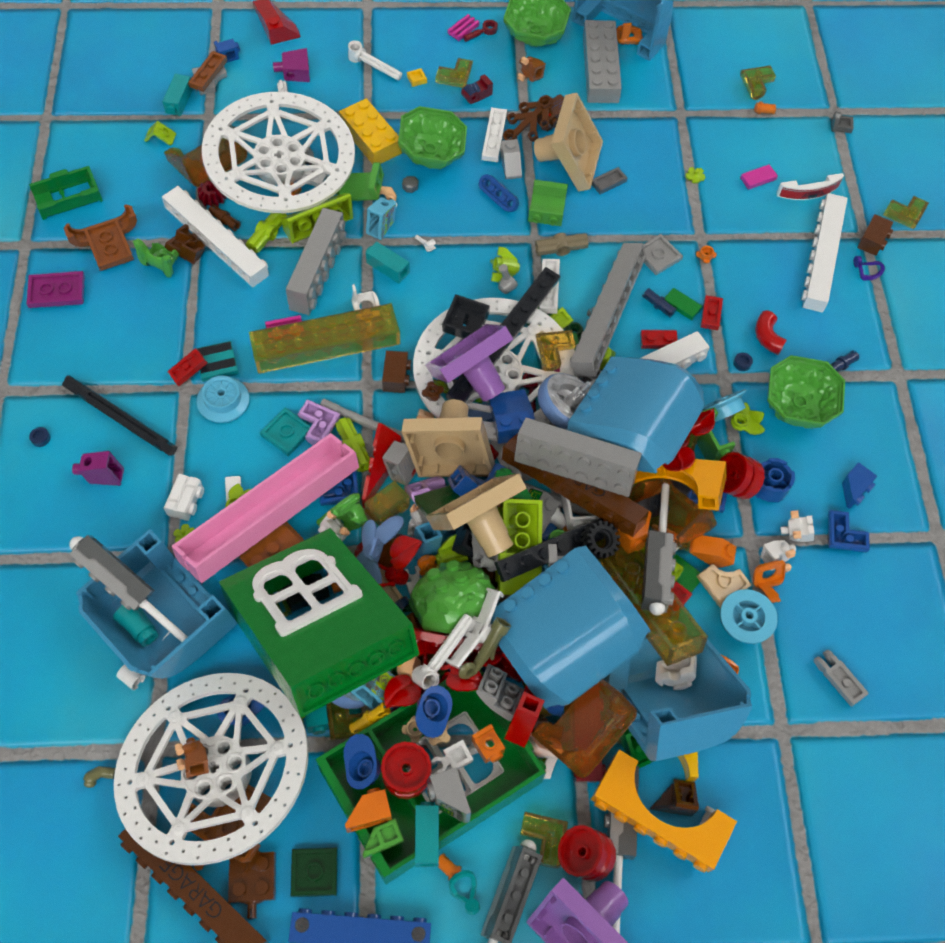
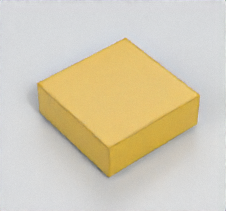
M422 68L407 72V78L412 87L427 83V78Z

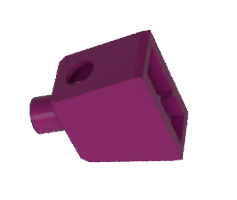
M307 48L283 52L282 62H273L274 72H283L284 80L310 82Z
M110 451L83 454L80 463L73 464L72 472L74 475H82L90 484L121 486L124 468Z

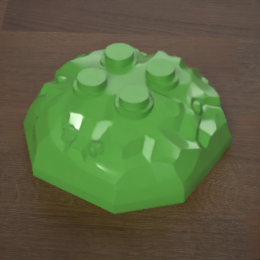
M509 0L503 21L515 39L530 46L542 47L547 44L556 43L563 36L571 8L564 0Z
M419 106L401 116L398 146L413 163L420 164L429 169H442L464 155L467 126L452 111Z
M790 355L770 368L767 401L770 408L775 411V416L778 420L807 429L821 428L844 412L845 379L827 361Z
M452 560L447 563H440L436 568L430 569L418 580L410 594L409 606L423 630L450 634L464 614L472 618L473 616L478 617L488 593L486 588L495 590L496 588L482 568H477L470 562Z

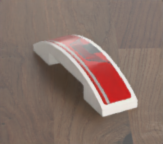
M844 174L827 175L826 180L823 182L798 185L796 180L782 182L776 195L777 197L791 200H809L823 197L840 186Z

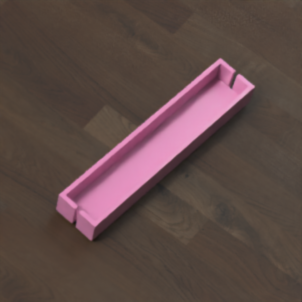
M330 433L173 544L171 547L177 561L202 584L357 470L359 464L356 452L345 443L342 444L341 440Z

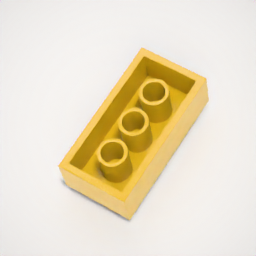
M367 98L339 111V116L348 126L354 143L372 165L375 162L382 164L402 154L398 146V134Z

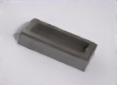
M617 167L594 178L592 186L601 195L627 182L628 178Z

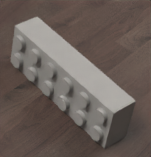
M585 20L583 46L587 103H619L622 88L616 21Z
M322 208L286 287L289 310L310 316L312 309L316 308L317 297L322 294L323 284L329 278V270L334 267L335 257L339 255L341 243L346 239L347 233L344 231L345 220H343L342 212Z
M525 418L518 432L514 461L629 497L636 479L642 453Z

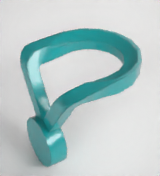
M460 871L449 881L450 893L453 897L465 903V909L468 914H477L480 910L479 902L474 899L477 880L472 871ZM460 878H471L472 889L470 899L458 894L454 887Z

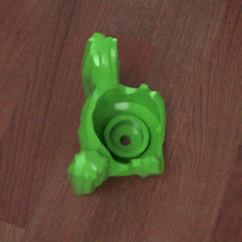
M137 238L133 241L141 264L154 266L162 270L166 277H172V266L179 256L176 250L168 251L160 243H152V247L149 249L141 239Z
M359 493L349 495L330 509V512L337 519L344 522L343 527H346L349 531L362 527L368 521L360 504L361 496ZM327 512L317 519L316 523L319 527L322 520L327 516Z

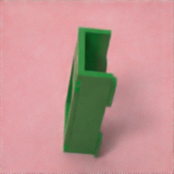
M89 166L70 172L63 169L49 175L50 178L29 184L43 220L47 219L48 216L63 213L99 200L100 202L103 201ZM87 182L90 186L89 189L83 190L78 194L68 197L64 196V189ZM59 191L62 199L53 200L51 193Z

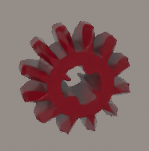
M206 180L205 183H200V187L197 190L198 198L204 206L215 204L219 207V203L224 204L227 197L211 181Z

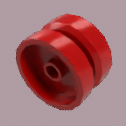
M738 452L727 453L719 460L726 461L727 476L723 493L746 500L759 492L765 478L764 468L759 461Z
M401 742L387 750L382 758L381 772L384 786L392 795L397 798L411 799L418 797L427 789V784L430 783L432 765L425 749L413 742ZM407 768L409 772H404L403 769Z
M577 825L568 829L561 837L558 845V859L561 867L568 874L589 882L600 881L613 870L616 861V849L613 841L606 834L585 825Z

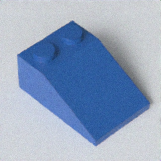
M525 389L502 392L488 400L498 444L507 443L513 436L518 434L525 418L535 420Z

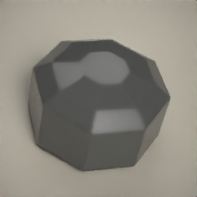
M407 176L403 179L402 188L406 192L413 193L418 190L419 183L415 176Z

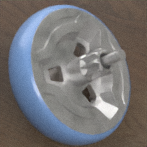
M564 373L552 374L544 379L538 389V403L552 426L567 430L568 421L590 390L589 386L591 383L589 381L584 383L580 379Z

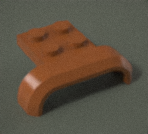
M125 204L124 213L117 218L83 229H74L69 223L63 228L68 241L72 245L91 247L100 271L134 260L124 236L137 223L136 215L130 205Z
M286 521L238 556V558L248 568L304 541V539Z
M249 784L245 790L248 801L255 790ZM262 793L255 810L260 813L269 803L271 797ZM239 797L238 799L235 800V802H237L238 804L241 805V801H240V797ZM191 803L187 815L197 807L195 804ZM225 805L217 807L211 816L202 811L192 822L235 813L236 810ZM242 820L190 832L206 841L233 833L245 824ZM257 844L255 847L233 858L241 863L250 862L261 845Z

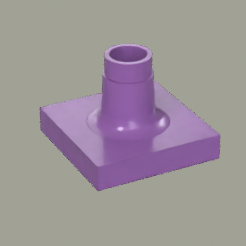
M485 324L425 364L433 378L447 383L463 373L482 401H488L505 389L489 355L512 341L513 337L506 326Z
M562 878L526 923L545 943H628L612 927L628 906V899L625 893L610 881H604L598 889L594 890L584 899Z

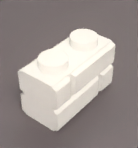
M178 474L164 506L168 516L188 521L191 515H195L197 500L202 498L204 494L201 480Z

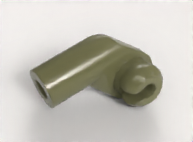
M95 767L85 773L83 777L84 786L92 788L96 785V780L100 778L114 779L116 768Z

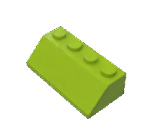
M350 193L333 196L317 206L281 218L283 230L290 242L293 244L310 237L322 208L342 212L345 222L353 219Z
M507 499L500 503L501 507L498 508V511L513 542L511 547L501 553H517L542 542L543 500ZM497 570L495 571V582H498Z

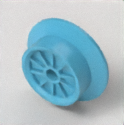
M216 376L209 379L200 389L197 396L199 412L206 419L217 423H226L239 418L249 405V393L245 385L228 376Z
M743 389L716 399L714 402L705 405L702 411L715 407L718 412L715 422L729 417L746 408L741 397L747 390Z
M742 589L731 593L722 603L720 610L721 622L725 630L733 638L744 643L756 644L763 642L774 633L777 627L778 617L774 605L765 595L754 590Z

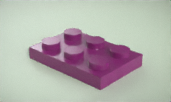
M84 272L28 275V308L84 304Z

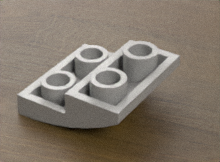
M488 664L476 693L490 709L511 721L523 688L505 680L508 673Z

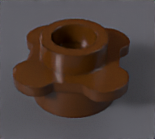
M430 381L427 383V387L422 390V396L426 397L429 401H438L441 393L444 392V388Z

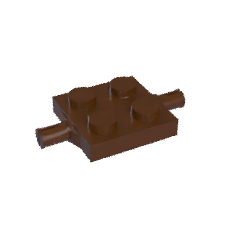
M257 851L252 861L241 863L234 858L229 859L228 903L246 904L247 919H257V904L276 900L275 852L262 853Z

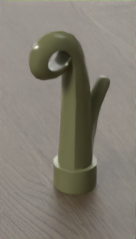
M496 617L491 625L492 629L473 663L467 662L460 667V678L469 679L473 677L489 658L494 660L500 640L503 636L507 635L511 628V625L506 620Z

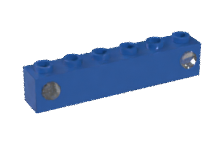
M299 908L298 912H292L288 942L430 943L431 923H427L426 918L418 917L413 918V921H404L402 916H390V920L381 919V915L367 914V918L358 917V913L344 912V916L335 915V911L322 910L321 914H312L311 909Z

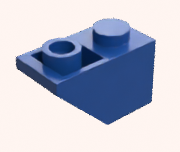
M859 462L842 482L846 506L849 509L854 504L858 506L865 498L863 495L865 491L869 493L876 485L873 482L877 475Z

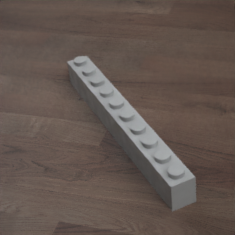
M623 243L618 251L611 272L608 273L607 281L603 284L602 292L597 298L595 307L592 309L591 317L587 320V326L581 334L580 342L576 345V351L570 358V367L573 368L574 375L596 377L645 261L646 253L643 243Z

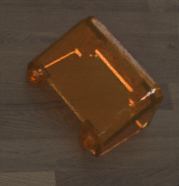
M222 138L219 145V159L224 171L227 172L232 169L229 140ZM234 142L238 165L246 159L247 151L239 143ZM202 145L185 155L176 147L164 152L168 162L192 185L200 187V183H205L206 180L211 181L204 168Z
M654 478L640 481L632 488L630 496L627 497L634 502H638L660 493L662 484L667 483L670 485L668 503L670 511H668L667 533L674 534L673 542L677 543V548L709 532L717 525L712 510L699 509L698 503L696 504L675 488L669 479ZM660 515L650 519L649 526L656 531L659 530Z
M602 679L578 697L554 725L550 722L541 723L531 735L578 777L585 778L595 769L633 723L637 710L622 693Z

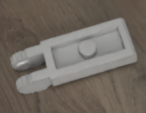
M826 650L823 654L828 663L833 665L831 668L819 656L814 659L818 669L823 672L825 677L851 707L869 694L841 660L839 661L830 650Z

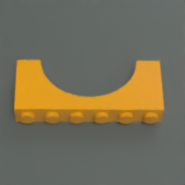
M695 459L694 464L686 470L669 471L662 465L657 469L656 474L637 471L634 484L654 478L676 480L687 485L695 492L698 498L699 509L719 511L727 476L726 461Z
M618 750L590 800L594 801V805L600 810H608L613 813L614 818L622 823L628 822L634 826L633 829L637 833L644 836L647 834L652 837L653 842L658 846L668 847L673 850V854L682 860L687 859L694 863L693 867L704 873L714 870L737 821L717 809L711 813L703 824L695 827H675L662 822L646 809L638 796L635 787V770L638 760Z

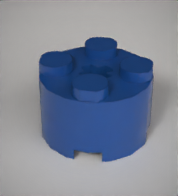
M769 458L768 461L761 463L764 468L765 478L761 489L755 496L767 502H780L792 488L795 481V472L787 466L786 461L779 458Z

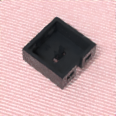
M455 294L442 323V331L463 339L481 328L482 325H485L490 313V305Z

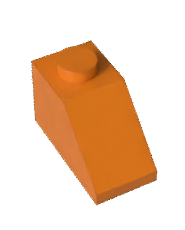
M650 511L646 524L634 537L617 529L618 532L615 534L620 535L617 541H620V546L628 554L640 551L645 547L652 514Z
M693 534L689 553L709 565L714 564L717 568L734 565L737 547L723 538Z
M373 788L368 790L367 794L362 795L345 823L347 833L392 820L385 789Z

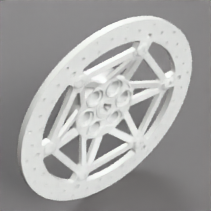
M265 92L239 99L225 107L214 117L203 137L202 159L205 171L211 182L230 200L256 211L291 213L306 210L327 201L344 186L353 169L355 147L348 126L327 105L301 94ZM279 107L304 111L315 116L320 121L313 122L279 110ZM267 108V111L234 129L229 127L243 115L258 109ZM280 117L309 126V128L290 137L287 135ZM268 118L265 138L261 139L242 132ZM274 119L281 134L272 135ZM329 130L333 133L338 145L339 154L336 164L329 162L325 132ZM311 134V136L308 138L304 145H301L300 142H298L299 140ZM318 135L320 136L323 160L305 154ZM222 138L229 140L232 170L228 172L224 171L219 159V145ZM243 140H246V141L255 143V144H257V145L255 146L254 149H252V148H251L246 142H244ZM234 142L239 143L254 158L238 167ZM305 161L315 165L305 166ZM255 165V170H247ZM316 170L315 172L309 174L303 179L297 181L303 175L304 171ZM322 174L329 175L324 182L314 189L302 194L291 195V192ZM247 175H258L263 181ZM241 180L278 193L279 197L253 193L239 186L236 182Z
M504 298L475 299V301L490 305L489 315L508 316L519 302ZM539 309L528 320L527 323L530 325L527 328L523 327L519 332L521 334L511 342L494 365L505 386L502 392L519 390L523 385L543 382L548 376L556 373L578 377L574 375L573 368L570 367V358L574 355L575 350L569 337L556 321ZM448 310L436 317L424 330L417 343L413 358V375L417 391L425 406L436 418H439L442 404L445 400L441 395L438 401L435 402L429 401L426 397L422 396V390L427 387V383L433 381L432 375L425 364L463 340V338L455 337L444 349L435 348L440 339L445 335V332L442 331V323ZM489 320L485 322V324L501 325L499 322ZM541 333L550 341L557 354L560 372L552 371L538 339ZM525 340L518 355L510 351ZM530 342L534 343L545 370L521 364ZM523 373L538 376L528 379H522ZM453 381L447 383L449 390L454 385ZM539 386L528 396L530 403L538 396ZM475 391L465 402L469 409L491 413L490 406L469 402L477 398L482 400ZM541 408L534 412L536 421L551 424ZM483 421L488 440L497 441L493 422Z
M238 673L206 675L185 682L170 690L141 715L127 735L120 750L114 774V798L119 817L125 829L142 848L152 855L165 861L182 865L218 863L243 854L267 838L286 818L302 789L309 756L307 734L303 721L288 698L279 689L262 679ZM218 694L236 695L234 700L228 703L185 713L180 711L181 707L200 698ZM251 700L261 703L274 714L282 728L283 740L275 741L249 709L248 706ZM229 710L216 734L212 737H208L188 722L189 719ZM243 715L248 717L267 741V744L247 747L240 746ZM235 718L234 737L224 736L230 723ZM165 720H168V727L145 771L137 773L146 744L156 729ZM183 727L200 739L206 754L208 753L209 773L198 775L192 779L193 777L186 778L184 769L181 770L180 781L158 778L180 771L177 763L154 770L175 730L182 745L186 744L187 740ZM226 749H229L227 753L223 754ZM264 753L252 762L248 757L250 754ZM286 756L285 768L280 784L269 803L258 813L255 810L275 763L278 758ZM268 760L252 797L248 801L245 790L250 782L252 770ZM241 763V766L235 769V767ZM232 784L229 789L225 790L227 785ZM155 785L187 790L177 817L174 816L154 788ZM146 788L172 825L168 834L158 830L147 819L139 803L138 790ZM207 789H210L207 794L203 795ZM239 797H240L241 805L238 804L237 802H235V800L238 799ZM195 799L200 804L187 815L192 800ZM228 805L236 810L235 813L192 822L206 807ZM238 820H242L245 824L235 832L220 838L206 841L184 840L187 832Z

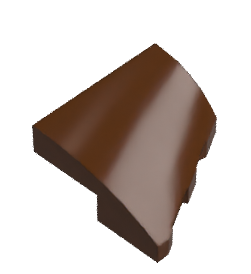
M184 224L176 230L175 236L165 243V248L171 252L176 250L179 253V257L195 264L202 256L205 245L202 241L198 240L195 233L191 234L188 231L189 226Z

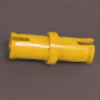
M382 702L371 711H365L361 718L349 725L351 733L356 730L353 734L355 735L391 713L390 708H384L385 703Z

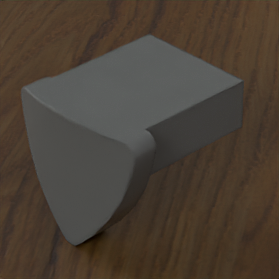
M835 112L831 120L832 132L852 133L854 129L853 117L842 116L841 112Z

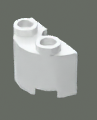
M695 652L681 655V660L679 661L674 659L658 661L656 664L655 681L662 687L663 684L673 686V690H683L691 687L692 681L696 678L697 656Z

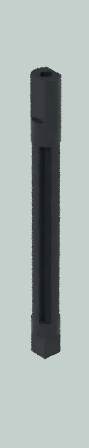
M68 375L65 377L62 383L63 387L168 455L175 454L178 447L169 442L168 439L72 376Z

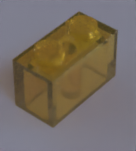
M394 480L364 503L365 512L380 526L390 517L405 512L410 505V496Z

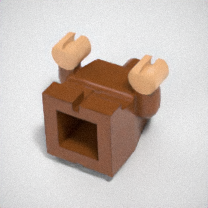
M531 56L520 59L519 63L522 65L521 71L523 72V74H518L519 77L517 78L520 81L529 78L531 82L543 78L546 63Z
M191 737L186 740L184 745L181 743L175 744L177 755L185 753L186 760L180 758L176 762L179 770L185 769L186 778L209 773L206 750L200 740L195 741V738Z

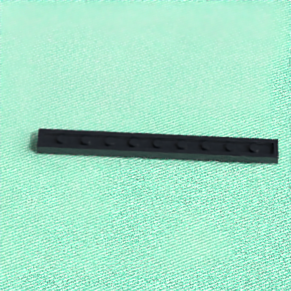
M547 267L544 268L501 323L502 326H506L513 340L560 280L561 276ZM512 341L489 355L493 365H495ZM463 373L446 394V398L449 400L456 399L466 402L475 391Z
M661 492L636 502L652 513L651 518L660 515ZM598 518L494 562L501 582L547 564L548 544H557V556H565L574 548L584 545V542H580V539L584 538V536H581V533L585 531L584 528L598 521L603 522V520ZM596 533L595 542L605 539L602 533Z

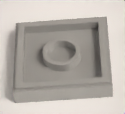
M662 234L643 244L646 253L644 264L655 275L665 271L683 258V255Z

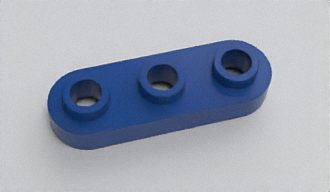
M488 174L481 176L479 187L503 210L507 212L517 210L519 200L494 176Z

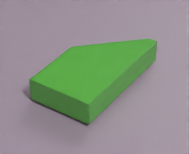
M396 819L373 828L362 854L364 859L404 842Z

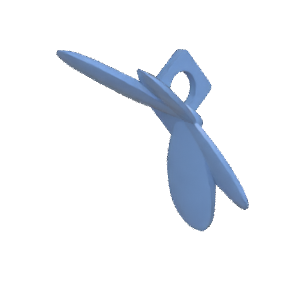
M401 516L390 517L378 528H376L374 520L366 521L363 526V551L356 558L378 584L382 583L378 562L383 546L394 538L403 527L404 519Z

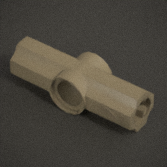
M558 233L553 238L535 241V251L538 256L554 253L558 256H565L572 250L588 248L587 233L568 236L565 233Z

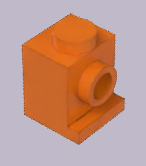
M492 724L473 734L471 740L485 764L489 761L492 763L498 761L503 757L505 747L493 729ZM492 741L494 746L487 747L486 742Z

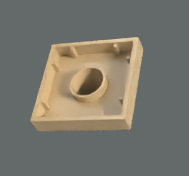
M577 92L565 95L554 134L536 139L534 142V152L539 162L560 160L579 192L591 189L603 140Z
M456 399L445 401L442 404L439 418L403 420L401 432L418 477H449L459 465L465 468L471 475L488 477L495 465L484 422L482 417H468L469 407L465 402Z
M519 473L494 477L428 514L426 518L433 530H455L467 523L487 557H492L513 545L497 505L527 488Z

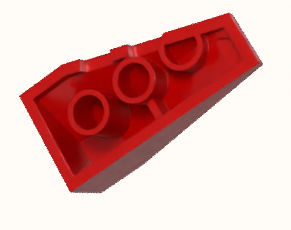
M270 0L253 1L254 8L271 45L301 37L296 25Z
M378 423L373 441L374 458L370 457L369 473L371 474H367L361 498L363 508H367L389 476L382 457L394 441L402 443V436L382 423Z

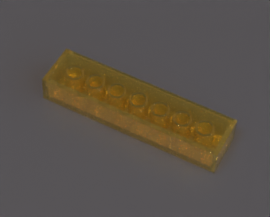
M392 303L249 332L258 374L400 345V330Z
M602 539L596 542L597 546L603 548L606 540ZM619 545L616 546L619 549L614 552L613 556L598 560L651 630L650 633H647L646 638L667 666L703 652L708 636L675 593L673 605H669L667 612L662 615L655 616L649 610L641 609L645 555L641 550L628 554Z

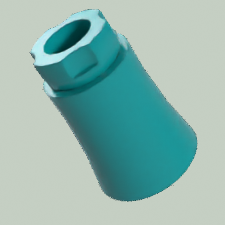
M122 605L114 613L113 619L143 647L149 646L158 638L159 634L155 626L148 619L142 608L128 610Z

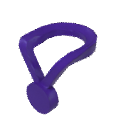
M861 256L854 257V266L859 268L860 277L863 281L877 279L885 271V266L880 261L862 262ZM862 265H879L880 270L875 275H864Z

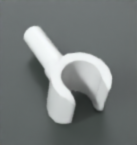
M418 235L415 236V239L424 245L427 252L436 249L434 239L426 241Z

